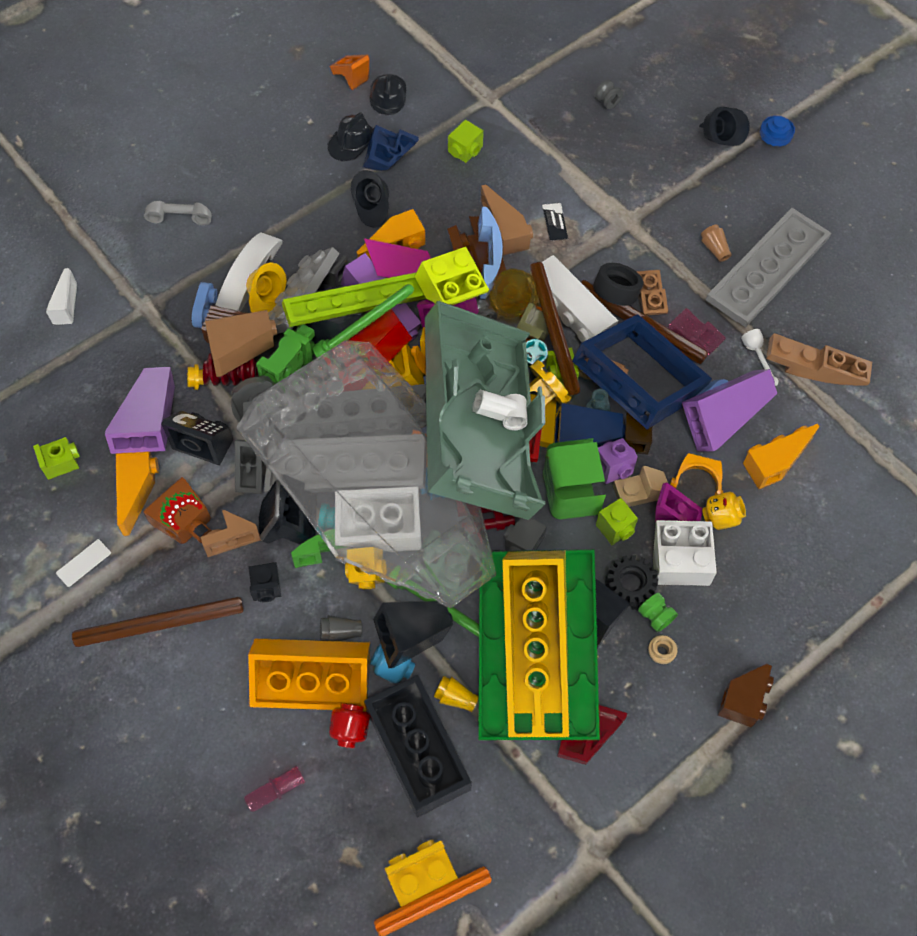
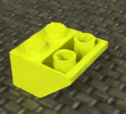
M467 247L421 262L415 275L423 294L433 303L441 301L449 305H455L489 291Z

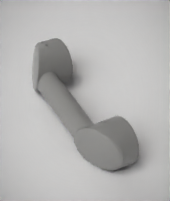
M154 201L146 206L144 218L151 223H161L165 213L192 214L193 222L198 225H208L212 218L211 211L201 203H194V205L167 204L162 201Z

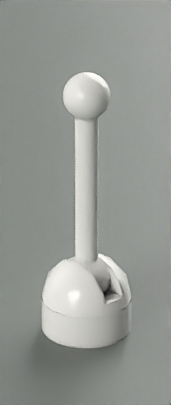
M760 329L748 331L741 337L747 349L757 352L764 369H770L760 349L764 341ZM773 376L774 381H775V386H777L778 383H779V380H778L777 377H774V376Z

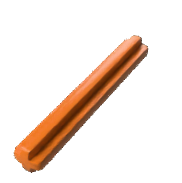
M481 867L376 919L374 926L378 935L386 936L490 884L492 879L488 869Z

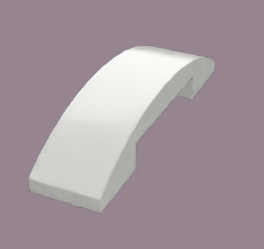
M260 232L248 242L232 265L220 290L216 306L242 311L249 299L246 288L249 275L265 264L268 259L273 260L283 243L281 239Z

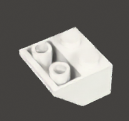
M656 521L653 568L657 571L658 585L710 586L717 573L712 522Z

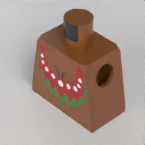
M183 477L143 511L152 526L181 544L186 543L191 537L196 538L202 543L201 537L212 531L206 526L211 519L206 506Z

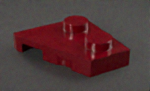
M599 705L600 740H561L557 757L587 765L625 721L627 713Z

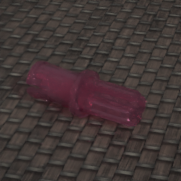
M294 766V768L273 780L270 777L268 783L247 794L244 799L249 810L255 812L277 798L281 800L282 795L300 784H304L305 781L297 766Z

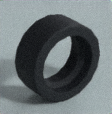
M611 262L600 266L593 287L595 292L606 301L616 305L627 306L637 301L644 281L641 275L629 266Z

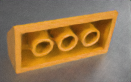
M254 639L248 654L250 707L333 710L340 707L341 703L362 705L364 706L363 711H366L364 700L368 699L370 642Z

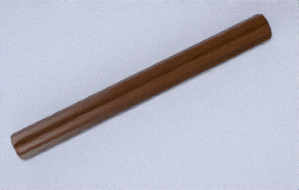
M540 261L532 263L530 271L564 387L568 391L567 395H577L580 393V385L544 265Z
M586 280L581 281L608 311L624 320L638 314L688 358L699 364H702L707 358V350L629 305H616L606 301L595 292L592 283Z
M234 597L79 629L72 632V641L75 647H81L240 614L244 609L243 602L240 597Z

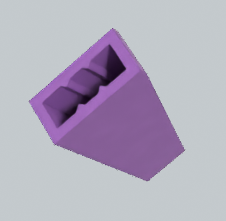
M364 253L345 266L341 285L346 287L386 278L377 276L373 262ZM406 303L398 304L392 310L411 335L412 339L410 341H412L419 334L418 329L421 321Z
M170 367L143 369L105 431L111 454L166 450L167 436L161 423L163 419L171 416L175 384Z
M770 369L751 371L682 402L697 451L717 450L777 394L775 381Z

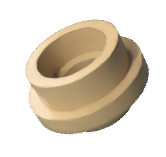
M660 635L651 640L648 652L655 662L668 664L677 655V645L670 637ZM664 647L667 650V654H660L657 648Z

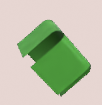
M594 438L557 442L547 447L543 476L550 512L556 519L598 515L599 511L602 510L606 495L594 496L592 483L605 481L597 442H593Z

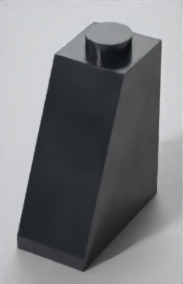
M445 601L383 602L373 619L388 668H395L443 641L453 626V618L448 611Z

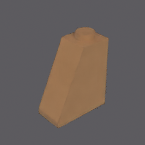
M267 310L205 321L216 376H223L274 347L273 336L277 335L275 320H269Z

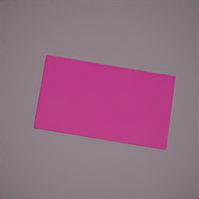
M364 238L377 276L391 278L416 273L421 262L431 259L428 251Z

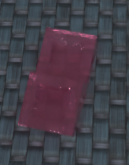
M687 308L668 326L672 331L707 350L708 355L726 339L709 321L703 324Z

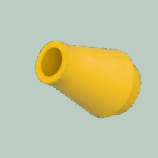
M452 676L450 678L442 677L433 696L441 704L465 709L470 712L473 711L479 698L478 695L472 693Z

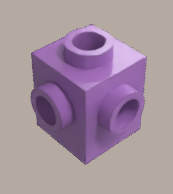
M623 438L614 442H607L603 446L598 447L605 478L604 482L606 484L620 478L625 479L633 474L638 456L635 450Z

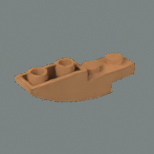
M775 333L769 339L766 359L786 366V373L832 384L858 386L870 384L871 361L827 345L819 350Z

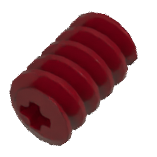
M209 353L207 361L205 360L203 363V383L207 386L211 379L212 384L218 386L221 380L224 386H228L232 380L233 385L236 386L241 382V379L244 381L259 376L257 361L254 357L225 375L217 377L212 354Z

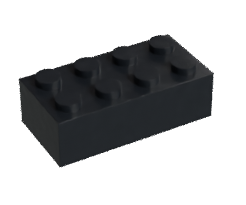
M418 675L364 700L366 712L370 716L371 723L417 818L471 791L472 782Z

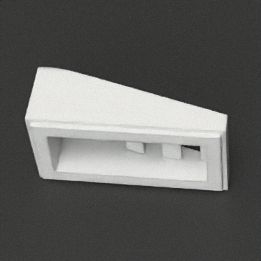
M69 268L63 270L46 310L51 322L55 325L72 324L74 319L77 282Z

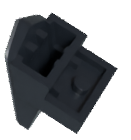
M286 474L282 475V479H276L261 502L258 518L260 540L268 544L285 538L301 545L316 536L317 495L305 491V483Z

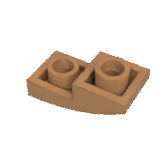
M660 270L637 271L644 281L638 297L642 313L646 316L668 314L665 289H662Z

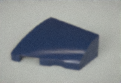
M375 125L363 167L379 171L390 169L418 142L419 137L401 129L396 134Z

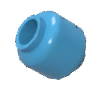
M381 643L378 645L370 662V665L374 666L373 672L376 676L394 684L399 683L403 677L409 679L415 667V663L409 659L395 668H388Z

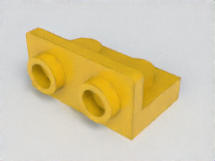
M433 839L417 847L418 852L408 857L404 853L389 861L390 866L385 868V872L400 907L458 879L444 849L442 840L437 843Z

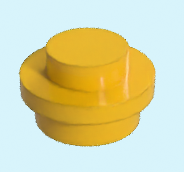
M194 364V367L187 368V387H194V390H198L199 385H204L203 370L199 369L198 364Z

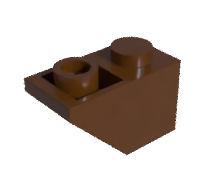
M765 664L731 680L724 690L718 716L751 728L758 720L762 721L767 709V704L763 703L765 693L769 694L774 681V677L770 676L772 665Z

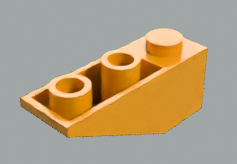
M414 209L390 217L370 238V240L415 249L426 245L425 229ZM366 243L357 251V258L366 253L371 259Z
M818 423L810 427L802 426L795 430L793 434L777 436L766 445L757 444L748 450L743 465L758 489L774 484L784 478L815 436L820 427Z

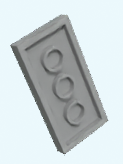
M333 247L324 251L319 250L314 255L303 257L298 264L300 268L297 273L288 279L286 283L288 287L276 298V305L273 310L268 312L269 320H275L277 334L285 332L288 328L293 329V327L288 325L282 307L283 299L311 294L317 291L340 254Z

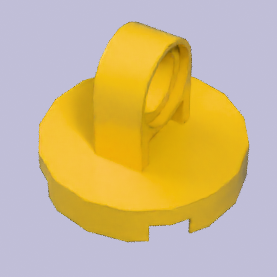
M536 360L530 366V370L536 377L529 384L530 392H538L537 388L540 386L542 387V395L545 396V405L552 398L556 399L560 404L568 403L572 399L567 395L568 391L552 372L544 371L543 367L545 365L541 361Z

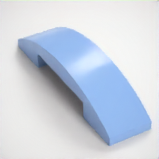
M482 207L478 220V241L488 242V264L483 265L481 275L489 291L480 295V299H486L496 281L502 260L503 246L501 233L494 216L487 207Z

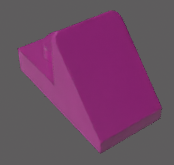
M663 483L656 505L655 523L657 520L700 521L703 509L669 483Z

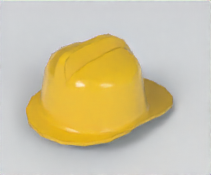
M265 263L249 275L246 288L249 294V307L252 313L264 310L270 312L276 305V298L285 291L286 274L277 263Z

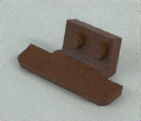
M469 216L474 235L467 236L465 232L461 233L457 225L447 230L454 251L467 247L481 273L483 265L488 264V242L478 241L479 216ZM503 258L492 288L495 295L507 293L511 286Z

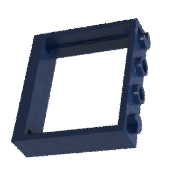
M638 314L582 342L572 360L575 365L646 429L683 408V401L695 397L712 380L708 374ZM629 337L685 387L657 402L601 351Z

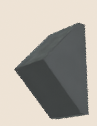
M236 439L235 492L262 494L267 466V454L263 441Z

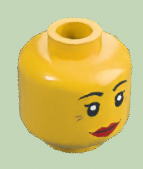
M733 492L713 495L707 499L706 507H703V516L705 521L712 522V526L717 530L735 527L741 524L742 518L746 517L745 504L740 496H736Z

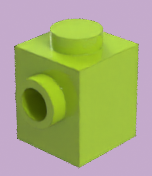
M466 119L448 135V152L465 163L472 157H475L483 147V130Z
M620 498L599 511L596 526L609 543L614 545L634 534L638 518L624 500Z

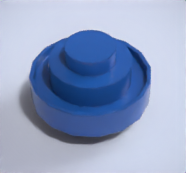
M770 116L763 121L760 127L762 140L772 146L780 147L787 145L791 142L795 133L793 123L782 116Z

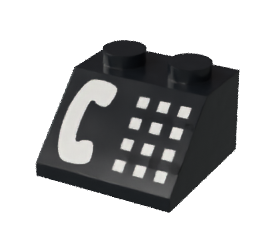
M179 411L163 419L161 423L173 450L219 466L233 442L228 425L221 421L213 422L207 420L195 412L190 414Z

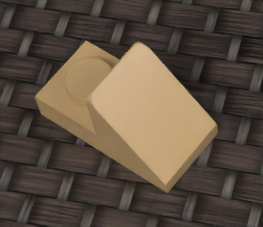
M642 466L640 475L615 480L613 488L617 499L622 498L631 507L657 501L663 483H668L663 471Z

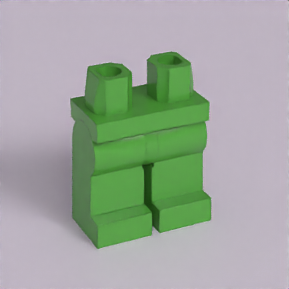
M304 324L300 325L296 331L288 328L284 333V337L279 341V347L269 359L262 356L256 363L259 377L263 375L270 377L281 388L284 398L289 396L302 379L305 369L310 371L314 366L312 356L315 344L311 340L315 333L312 328Z

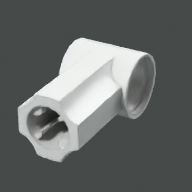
M481 389L476 393L472 406L473 412L503 421V426L509 430H520L526 427L527 403L524 396L510 394L504 397Z

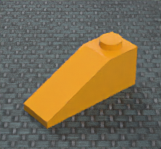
M151 452L116 453L117 525L124 536L130 535L155 485V473H159L157 457H152Z

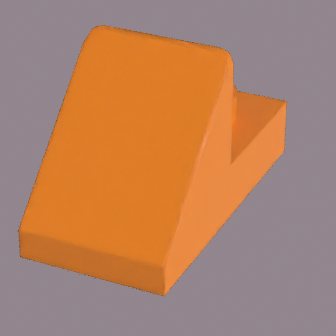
M348 55L329 67L333 75L342 74L345 76L350 89L354 90L368 80L370 59L368 55Z

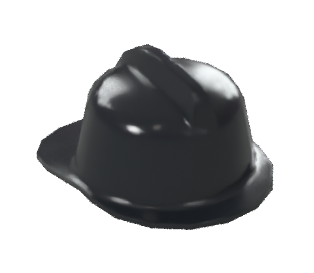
M392 74L381 75L374 79L370 91V104L372 108L383 115H392L399 112L404 107L406 100V82L401 77Z
M724 106L717 107L705 117L704 122L699 124V127L703 128L704 135L709 141L727 146L741 145L747 139L750 131L748 117L742 110Z
M359 112L357 115H348L340 121L338 130L328 142V152L334 159L350 161L358 157L368 146L373 128L364 119L363 113Z
M359 171L353 177L350 189L358 216L366 226L372 228L379 227L385 222L389 213L388 186L373 171Z

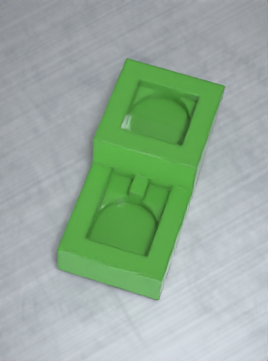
M336 528L323 532L305 541L291 552L294 566L299 568L322 563V552L347 548V546L336 544Z

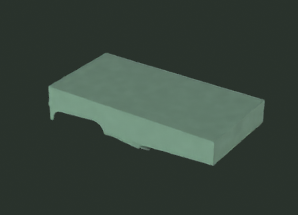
M437 301L425 317L428 492L529 520L545 505L530 464L529 441L545 425V396L542 395V387L539 386L537 388L538 395L532 402L530 397L526 338L530 333L441 301ZM481 389L504 397L510 394L524 396L527 403L526 427L520 430H509L503 426V421L473 412L472 406L476 393Z

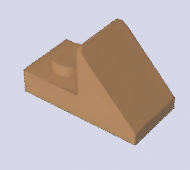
M222 510L227 528L212 530L207 535L201 537L208 557L260 541L256 524L226 510Z

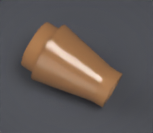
M712 225L701 233L702 243L714 254L719 262H723L732 256L723 228H719L718 225Z

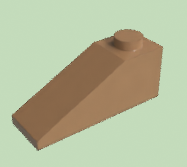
M482 185L481 203L483 207L489 209L498 224L502 238V256L528 250L530 248V239H533L531 225H527L524 216L487 185Z

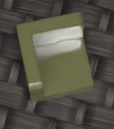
M530 302L517 328L530 333L527 339H538L544 342L549 332L543 312Z

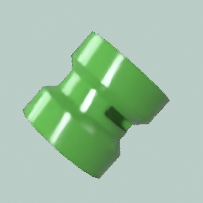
M659 592L647 599L638 609L644 618L652 620L651 626L657 633L666 628L678 616V613L672 607H666L665 599Z

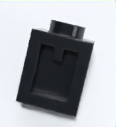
M276 562L249 566L251 584L249 588L253 601L264 603L281 597Z

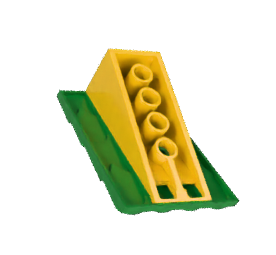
M595 549L480 552L479 740H600Z

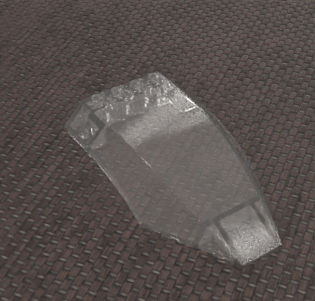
M345 340L253 399L239 422L237 431L289 493L337 561L352 564L361 568L365 573L378 575L382 580L396 586H404L414 590L420 596L427 599L433 598L439 604L449 608L454 607L496 576V569L480 506L428 492L426 403L371 343Z

